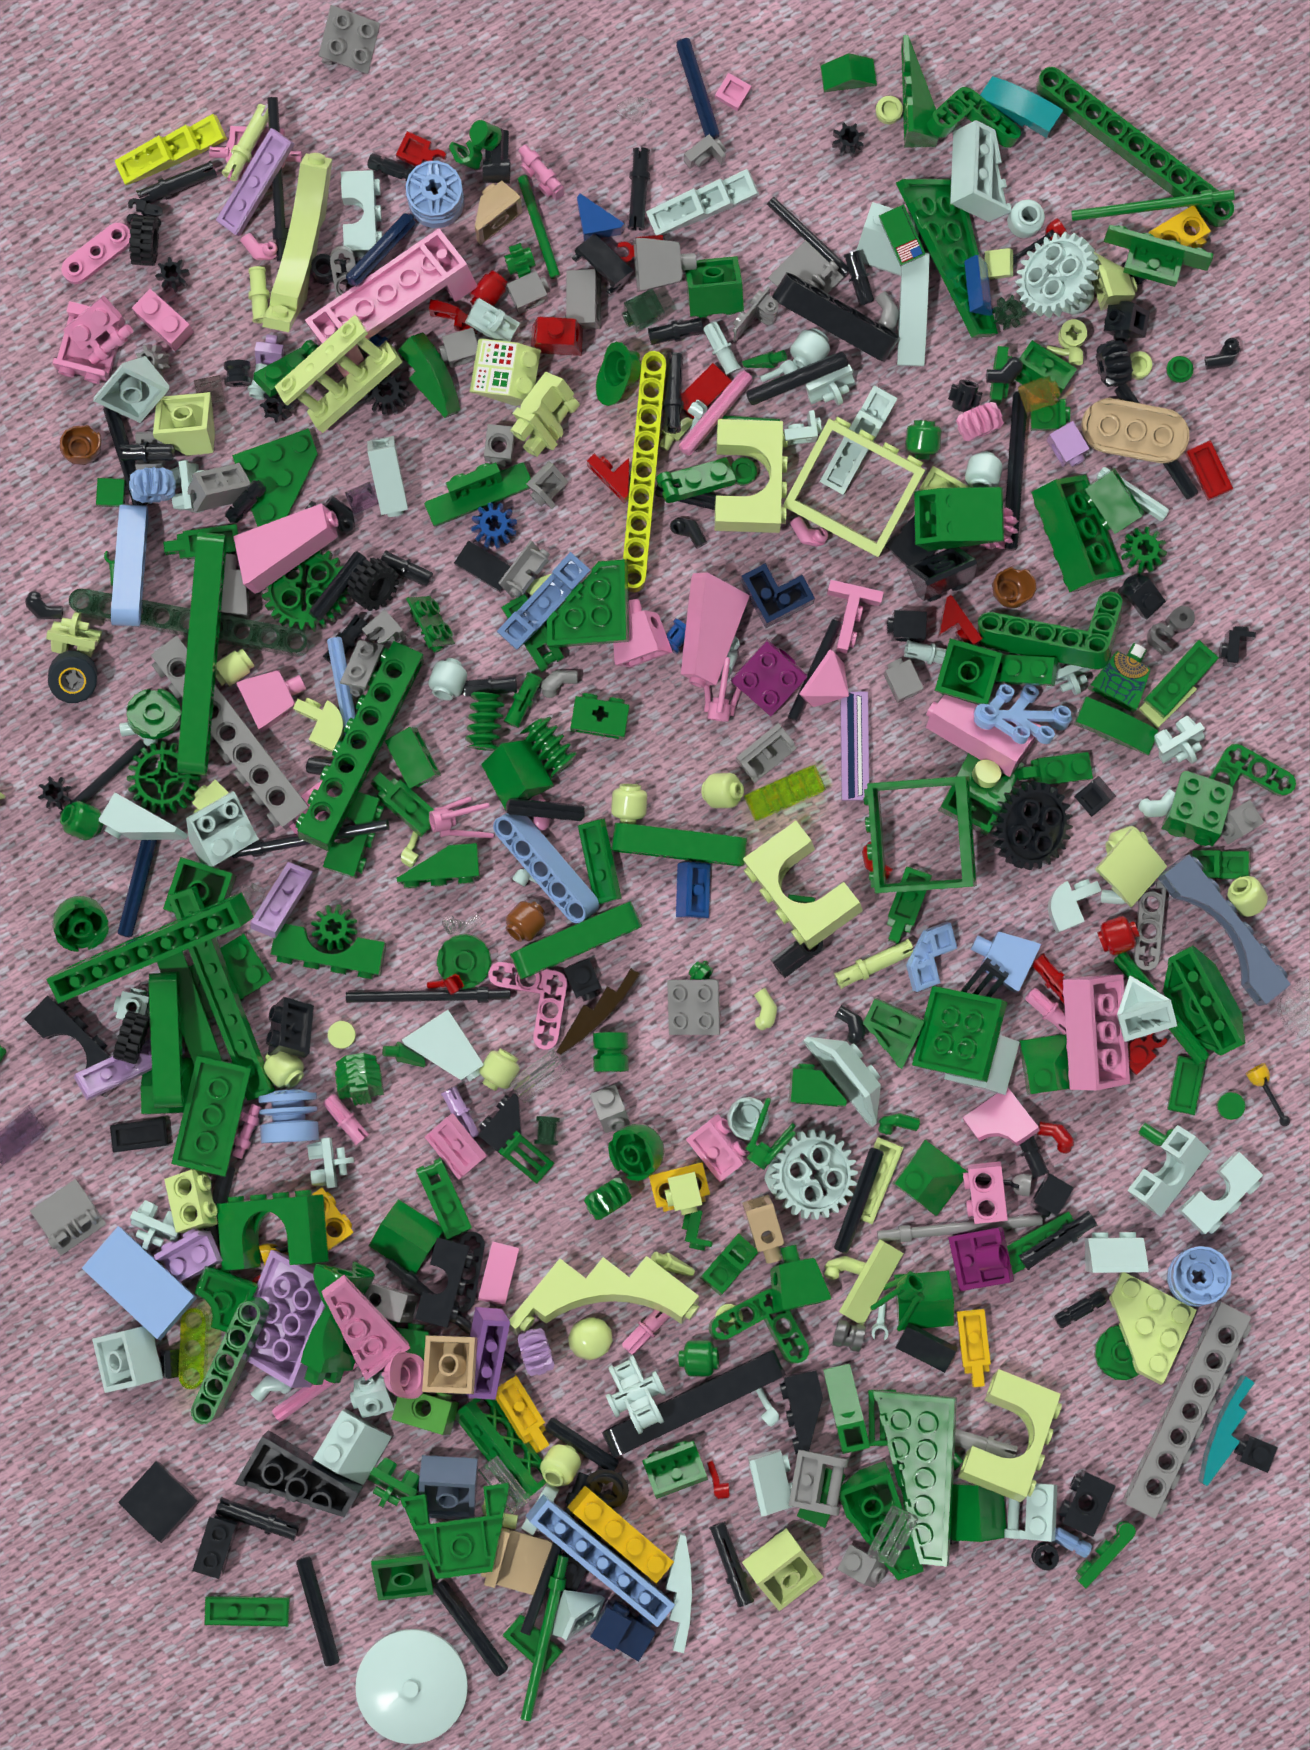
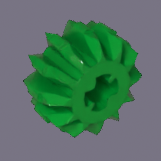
M1145 527L1143 534L1139 528L1133 530V535L1126 534L1124 539L1127 543H1122L1120 549L1127 552L1121 556V559L1131 560L1127 566L1128 569H1131L1136 564L1138 565L1137 573H1142L1145 565L1146 570L1150 573L1154 570V565L1158 567L1162 565L1163 562L1160 557H1165L1167 551L1160 548L1166 544V541L1156 540L1160 535L1158 531L1151 536L1149 535L1150 528ZM1141 545H1145V550L1148 551L1146 555H1142V550L1139 549Z
M327 905L325 906L326 916L320 911L316 912V915L322 919L321 922H311L312 926L320 927L319 930L312 932V936L318 937L323 935L317 944L323 946L328 941L327 950L329 951L333 950L335 942L338 949L343 950L342 940H345L350 945L353 943L352 939L347 936L348 933L352 935L358 934L356 929L349 928V926L357 924V919L347 920L352 913L349 909L341 915V905L336 906L335 913L332 912L331 906ZM332 921L341 924L342 927L338 929L340 932L336 935L332 931H328V926L331 927L330 922Z
M614 1178L587 1195L584 1202L589 1213L596 1220H601L630 1202L632 1196L626 1183L621 1178Z

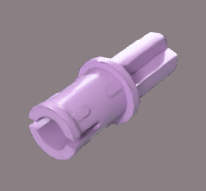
M457 1086L442 1092L441 1096H443L451 1114L453 1113L472 1138L478 1136L479 1132L468 1112L471 1109L466 1107Z

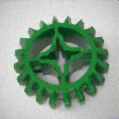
M165 741L161 742L160 750H158L155 743H151L150 748L152 752L149 753L145 748H142L141 753L144 757L142 759L136 755L133 757L134 761L139 763L138 766L129 765L128 767L130 771L135 772V775L127 776V781L135 782L134 785L128 787V790L130 792L138 791L134 795L133 800L138 802L144 799L140 806L143 809L148 808L151 804L150 812L152 814H156L159 807L163 816L167 815L168 807H170L172 813L176 814L178 813L177 804H180L183 809L188 807L183 801L186 797L190 801L195 800L190 791L197 792L200 787L194 785L193 781H201L202 777L200 775L171 772L168 757L178 760V745L176 743H172L169 750ZM160 758L157 769L151 773L144 774L147 766L152 761ZM167 771L166 774L173 778L165 780V784L162 786V782L156 779L162 777L163 772ZM185 782L181 791L176 796L168 799L171 788L176 784ZM143 783L157 785L160 800L150 797L146 793Z

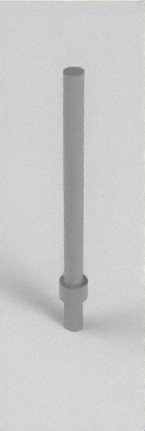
M1039 1214L1007 1218L1008 1221L974 1224V1221L911 1228L910 1225L898 1226V1229L877 1231L878 1241L879 1239L882 1241L900 1240L901 1243L910 1242L912 1238L970 1233L1002 1226L1003 1229L1041 1226L1043 1221L1042 1215Z

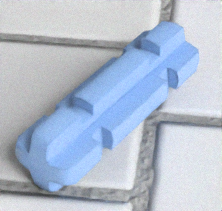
M1060 1527L1056 1528L1054 1542L1071 1551L1075 1550L1076 1554L1084 1558L1090 1554L1092 1549L1090 1543L1084 1540L1080 1541L1077 1536Z

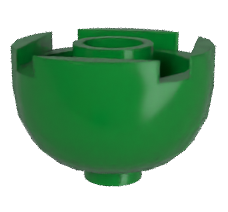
M73 896L67 898L58 906L53 914L52 927L57 942L63 948L70 951L79 952V949L88 947V950L93 949L101 944L108 934L109 927L105 910L96 900L89 897Z
M632 1124L621 1128L613 1134V1139L608 1145L609 1158L617 1171L622 1170L627 1174L626 1178L635 1181L651 1176L662 1164L665 1153L664 1144L659 1134L651 1127L641 1124Z

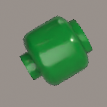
M914 420V424L907 427L905 449L910 453H914V458L930 460V454H937L940 451L942 431L940 427L935 426L936 421Z
M80 801L73 802L71 805H67L61 813L60 823L64 832L81 840L87 841L92 839L103 828V823L99 822L101 816L99 809Z
M710 1340L687 1341L684 1350H679V1367H684L685 1373L689 1377L711 1376L714 1369H719L718 1347H714Z

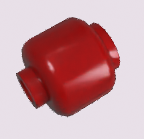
M1119 916L1103 922L1100 927L1101 931L1097 932L1104 952L1109 951L1112 955H1118L1136 947L1135 938L1140 936L1135 922L1129 923L1125 916Z

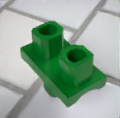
M386 1457L379 1463L377 1468L373 1467L367 1479L378 1485L375 1487L373 1494L382 1498L378 1505L384 1508L386 1502L397 1506L400 1501L399 1498L416 1496V1488L420 1477L409 1470L406 1471L401 1481L392 1477L397 1464Z

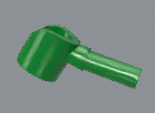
M106 551L104 559L109 564L110 583L113 586L115 560L110 561L109 552Z

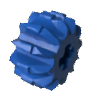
M488 503L489 511L486 512L482 507L478 508V512L482 517L472 516V521L477 525L472 526L471 531L472 533H479L475 538L477 542H481L486 538L485 548H489L493 541L496 549H500V540H503L508 545L510 540L507 535H516V530L511 527L517 525V520L509 519L513 514L511 509L502 513L504 510L503 504L500 503L497 510H494L493 504ZM493 520H496L500 529L495 527L496 531H490L488 523L491 522L493 524Z

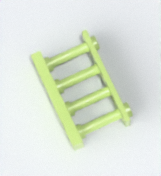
M356 315L344 323L275 386L287 406L296 398L309 408L307 411L315 427L322 433L402 363L394 347L389 342L385 341L382 345L376 347L365 337L368 332ZM356 344L369 354L359 365H356L345 356ZM336 362L349 372L339 383L325 374ZM316 380L329 390L319 401L305 392Z

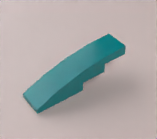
M1244 1375L1239 1377L1228 1394L1213 1424L1204 1451L1198 1479L1205 1486L1209 1485L1240 1442L1231 1434L1247 1414V1411L1241 1408L1239 1404L1255 1384Z

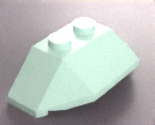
M814 1037L805 1038L802 1042L870 1127L877 1124L881 1084L877 1080L881 1077L871 1064L866 1067L860 1058L864 1055L854 1043L849 1045L847 1041Z

